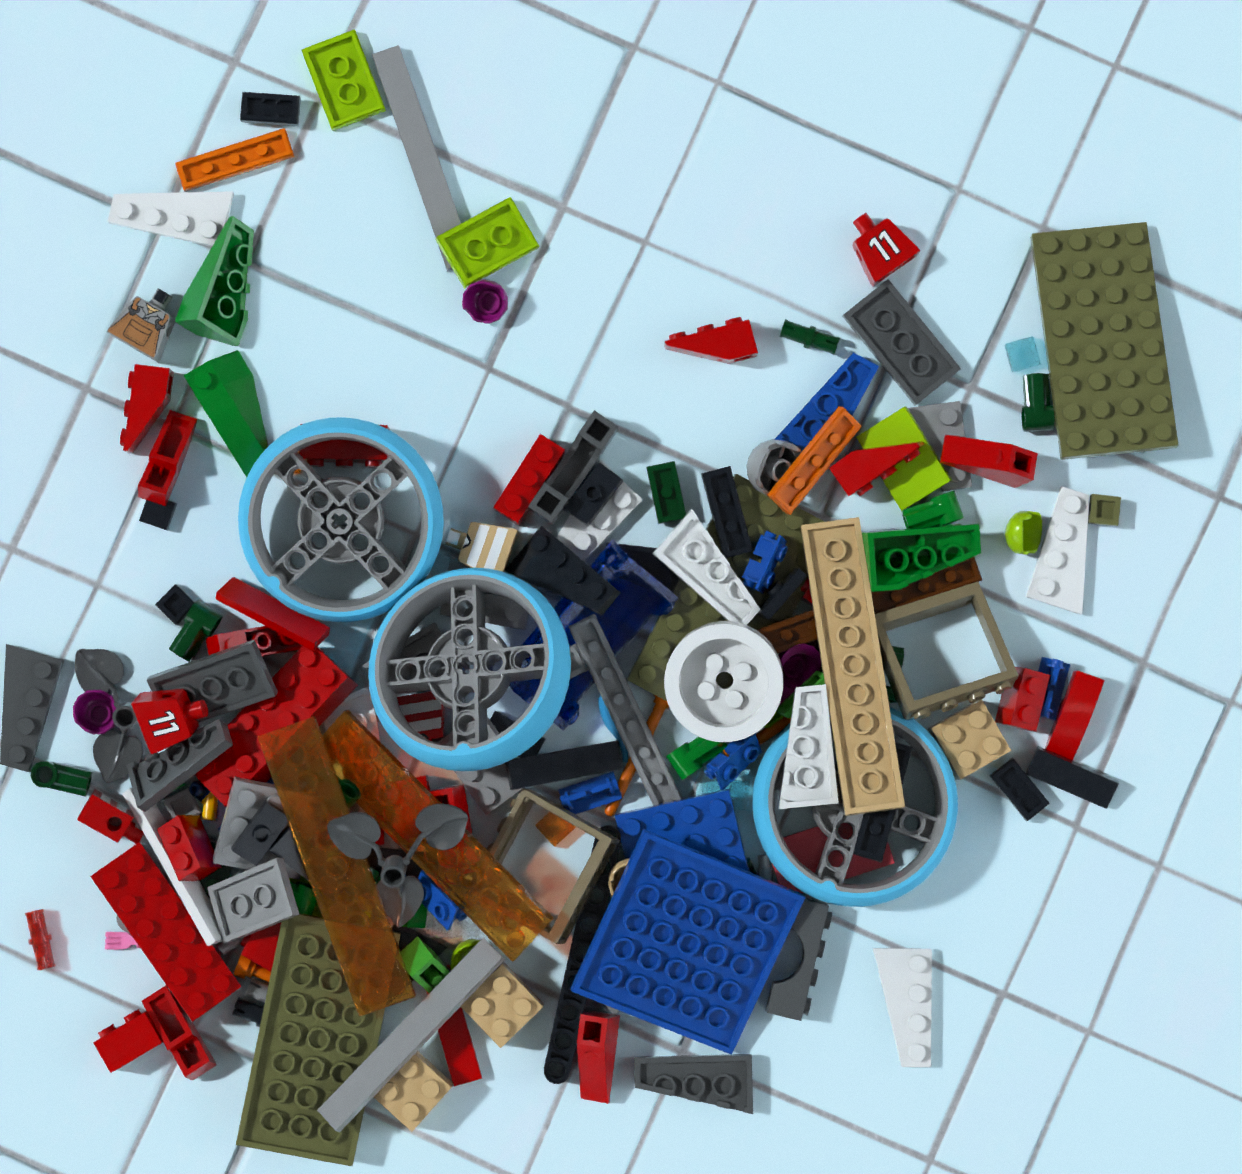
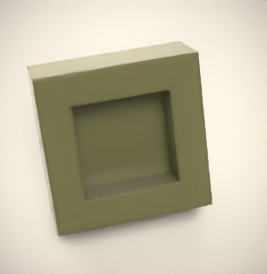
M1091 494L1088 524L1117 527L1119 525L1121 497Z

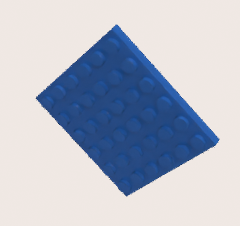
M643 829L571 985V991L732 1055L806 897L795 890Z

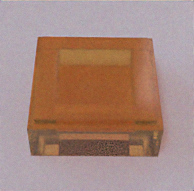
M551 812L535 825L554 847L576 828V826Z

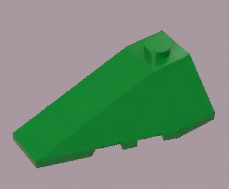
M234 216L228 218L186 291L175 322L195 335L228 345L239 346L248 321V310H245L246 294L250 293L247 273L248 267L252 264L254 230Z
M236 350L205 362L185 374L184 377L247 477L254 463L269 445L261 416L254 376L240 352Z
M979 524L862 532L871 592L900 590L942 569L954 566L981 554Z

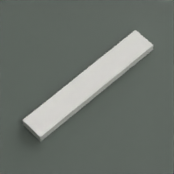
M129 788L122 793L206 945L211 946L222 942L211 900L200 881H178L157 831L159 827L166 823L159 808L155 804L146 812L137 808L133 790Z

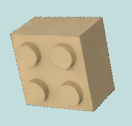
M983 700L966 706L928 728L929 733L947 757L956 780L963 779L1011 751Z
M503 962L460 1007L502 1048L543 1008L544 1003Z
M417 1051L374 1098L413 1132L452 1088L453 1082Z

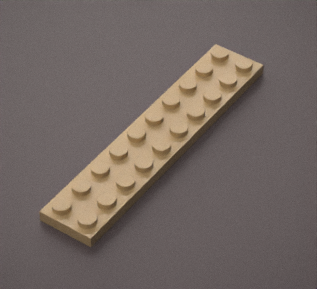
M856 517L801 525L845 816L905 808L860 519Z

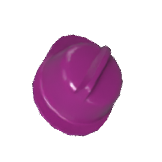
M797 644L787 651L778 654L784 673V685L780 704L795 691L796 687L801 686L817 670L820 671L821 657L813 646Z

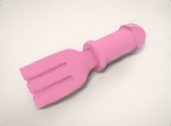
M105 932V950L128 949L132 945L140 948L132 935L127 932Z

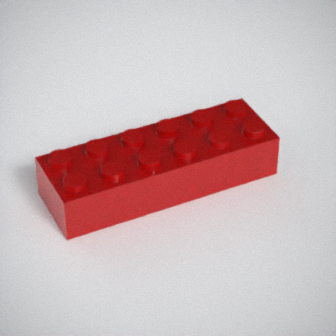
M302 646L272 677L278 690L277 695L245 706L227 725L233 745L194 774L225 807L228 803L234 777L266 783L358 686L319 646L314 651Z
M140 842L90 876L192 1022L241 988V985L213 945H206L186 907Z

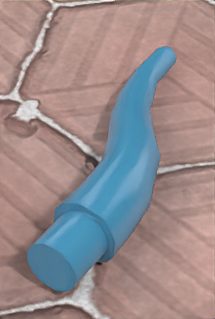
M600 695L598 697L600 715L607 729L619 741L623 762L627 763V749Z

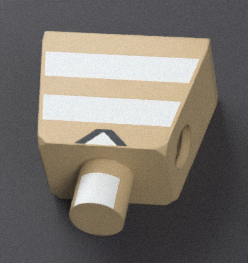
M471 522L467 533L451 528L445 545L460 549L458 562L469 568H488L505 572L518 530Z

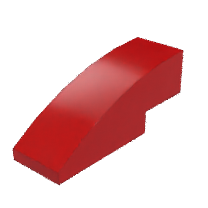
M172 410L169 411L149 454V463L138 484L139 498L163 506L167 505L187 455L197 425L196 418Z
M1078 670L1073 671L1065 696L1061 700L1056 721L1054 720L1045 746L1046 750L1073 761L1092 717L1105 680Z
M167 985L141 1001L167 1050L172 1052L186 1078L193 1081L217 1065L199 1032Z

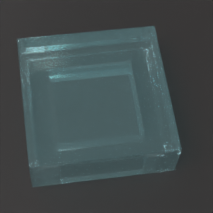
M1033 336L1004 345L1012 373L1041 364Z

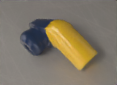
M199 780L192 782L189 791L192 796H195L203 804L202 820L216 821L218 799Z

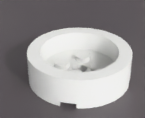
M734 621L707 623L688 633L671 654L664 677L666 699L675 718L691 733L715 742L742 740L761 730L778 709L784 685L781 660L770 641L756 629ZM719 673H730L733 677V684L728 688H721L716 682V677Z

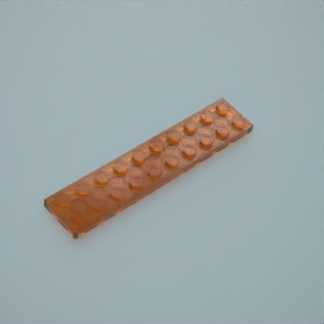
M349 710L343 711L307 752L315 761L320 758L340 779H348L356 784L361 792V796L356 803L378 822L379 826L406 854L417 837L422 833L415 825L419 812L427 806L441 804ZM466 828L463 838L455 847L447 850H438L431 847L427 843L426 838H424L411 858L512 962L517 960L555 919Z
M313 716L259 735L257 738L358 1016L360 1017L414 998L416 996L415 990L406 971L403 957L367 858L354 859L346 856L337 848L329 836L327 829L329 821L349 814L350 811L316 717Z

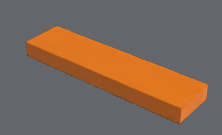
M283 128L176 162L175 165L183 190L187 192L295 156L287 131Z
M839 406L767 496L786 514L791 515L862 425L844 407Z

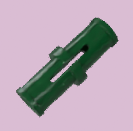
M787 319L784 321L779 336L804 344V348L809 349V347H813L832 355L835 354L840 337L815 330L816 327L814 326L808 328L790 322Z

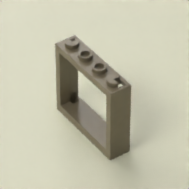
M979 582L875 614L883 669L905 720L912 718H921L922 720L929 717L931 712L939 709L942 712L950 711L956 708L958 703L967 700L969 703H974L985 698V694L994 691L996 694H1002L1004 690L1013 688L1012 686L1019 676ZM972 604L1001 672L914 700L886 631Z
M523 788L518 793L516 799H512L511 807L513 808L508 817L503 818L497 828L499 834L495 842L486 848L483 855L485 860L481 868L473 873L472 877L474 878L468 892L555 944H565L620 840L534 790ZM534 803L599 840L553 926L489 889Z

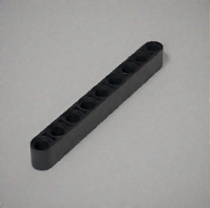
M604 825L600 829L613 831L620 840L609 860L611 871L617 862L621 835L616 827ZM597 838L594 839L592 852L599 841ZM609 872L601 875L595 887L603 891V901L593 904L588 900L575 925L544 1065L545 1078L553 1084L565 1082L570 1074L577 1043L580 1014L584 1012L587 997L572 992L568 985V979L572 975L577 974L582 964V961H579L574 955L575 949L579 946L589 948L605 914L610 894L608 885ZM593 917L598 923L597 929L591 933L585 932L581 928L582 919ZM566 1004H574L578 1008V1015L573 1019L565 1018L561 1012L562 1007ZM559 1033H567L571 1036L572 1043L566 1048L559 1047L555 1042V1037ZM553 1062L562 1063L566 1069L565 1073L559 1077L553 1076L549 1071L550 1064Z

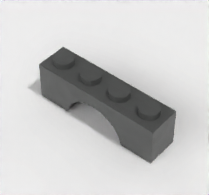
M594 410L577 434L573 444L547 481L544 482L529 504V510L553 526L564 511V507L577 492L618 432V426Z
M808 899L804 900L791 928L800 938L803 950L802 959L792 975L782 980L772 981L765 1009L767 1013L798 1021L802 1020L803 1015L808 1016L812 998H808L807 995L809 987H815L819 971L814 969L817 957L822 958L826 941L821 940L823 929H829L832 919V912L828 911L829 905Z

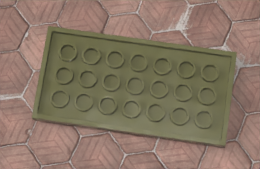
M1147 222L1032 233L1030 238L1060 460L1177 448L1179 444Z
M734 474L736 489L753 549L751 552L726 558L737 577L743 582L742 575L750 559L761 562L762 558L754 555L753 552L760 536L769 531L777 535L775 540L781 535L787 540L786 546H788L783 561L778 562L774 569L776 575L773 584L778 580L783 582L794 568H800L808 578L801 525L824 521L799 507H796L791 515L786 514L769 497L757 491L749 480ZM711 518L705 530L708 531L722 553L714 521ZM679 578L626 680L667 701L664 689L665 670L669 658L678 643L688 633L700 626L711 622L728 620ZM806 579L771 619H763L756 614L747 625L757 630L791 618L804 594L800 589ZM754 584L753 589L745 586L759 608L770 596L767 593L769 590L767 588L764 594H761L755 589L756 584ZM721 672L717 675L716 682L721 688H728L733 684V677L728 672Z
M301 913L281 922L236 1145L353 1167L365 1106L340 1132L335 1131L317 1110L378 1046L401 935L400 932Z

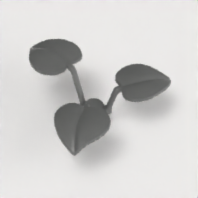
M79 649L75 655V673L81 688L85 692L87 690H103L108 692L110 689L115 702L114 706L117 708L113 713V722L120 728L122 733L110 730L105 734L99 735L93 745V757L105 783H111L128 775L127 764L133 761L139 763L142 758L143 747L141 741L135 736H127V729L137 722V718L130 702L123 704L120 702L117 689L114 686L124 676V666L119 656L106 649Z
M433 804L425 807L419 812L415 820L416 827L422 833L417 837L404 858L398 855H391L386 859L383 857L380 846L375 843L381 835L380 826L372 816L366 813L354 812L333 819L327 824V829L333 843L342 853L350 858L365 859L370 855L372 848L375 850L378 864L382 866L381 880L374 889V899L378 907L400 928L415 915L424 897V888L419 879L414 876H405L407 865L410 863V859L421 841L426 838L427 843L438 850L451 849L463 838L469 817L460 808L449 804Z

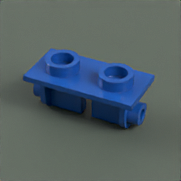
M769 531L760 536L753 552L754 555L762 558L761 562L750 559L742 575L744 579L742 583L752 589L754 584H756L755 589L761 594H764L766 588L769 589L772 586L776 575L774 569L778 562L783 561L788 546H786L787 540L781 535L775 540L777 535Z
M1041 657L1038 672L1049 674L1050 678L1040 717L1056 721L1070 664L1064 663V661Z
M756 734L731 742L724 748L725 752L729 754L728 757L719 753L706 765L707 769L704 771L706 776L712 780L716 777L722 791L762 753Z
M614 771L558 789L563 808L574 814L623 799Z
M422 870L418 877L424 888L422 904L449 931L454 920L462 921L467 917V907L454 895L448 897L450 891L440 881L438 876L427 875Z

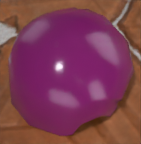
M482 279L470 284L464 291L462 307L474 321L491 324L500 320L507 311L508 296L497 282Z
M87 690L78 696L73 705L75 723L84 731L93 735L105 734L115 727L113 713L117 709L114 706L113 696L103 690Z

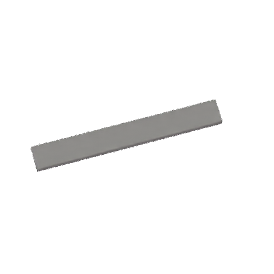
M397 45L374 53L372 56L436 238L461 224L400 46ZM440 249L447 271L453 270Z
M595 614L569 625L568 628L652 804L657 805L683 799Z
M482 938L317 1111L335 1131L340 1132L506 959L485 938Z

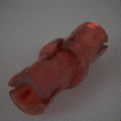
M44 909L25 913L31 939H28L29 945L33 946L37 971L43 970L46 967L56 966L50 945L52 936L51 934L48 935L43 913Z

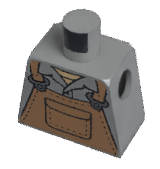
M157 288L150 302L139 296L134 297L106 332L159 363L175 324V318L165 312L173 297Z

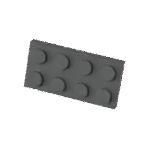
M889 279L842 316L914 406L961 370L960 366Z
M255 640L151 675L146 680L151 691L184 689L190 702L204 700L208 707V716L197 719L198 723L275 697L278 693Z

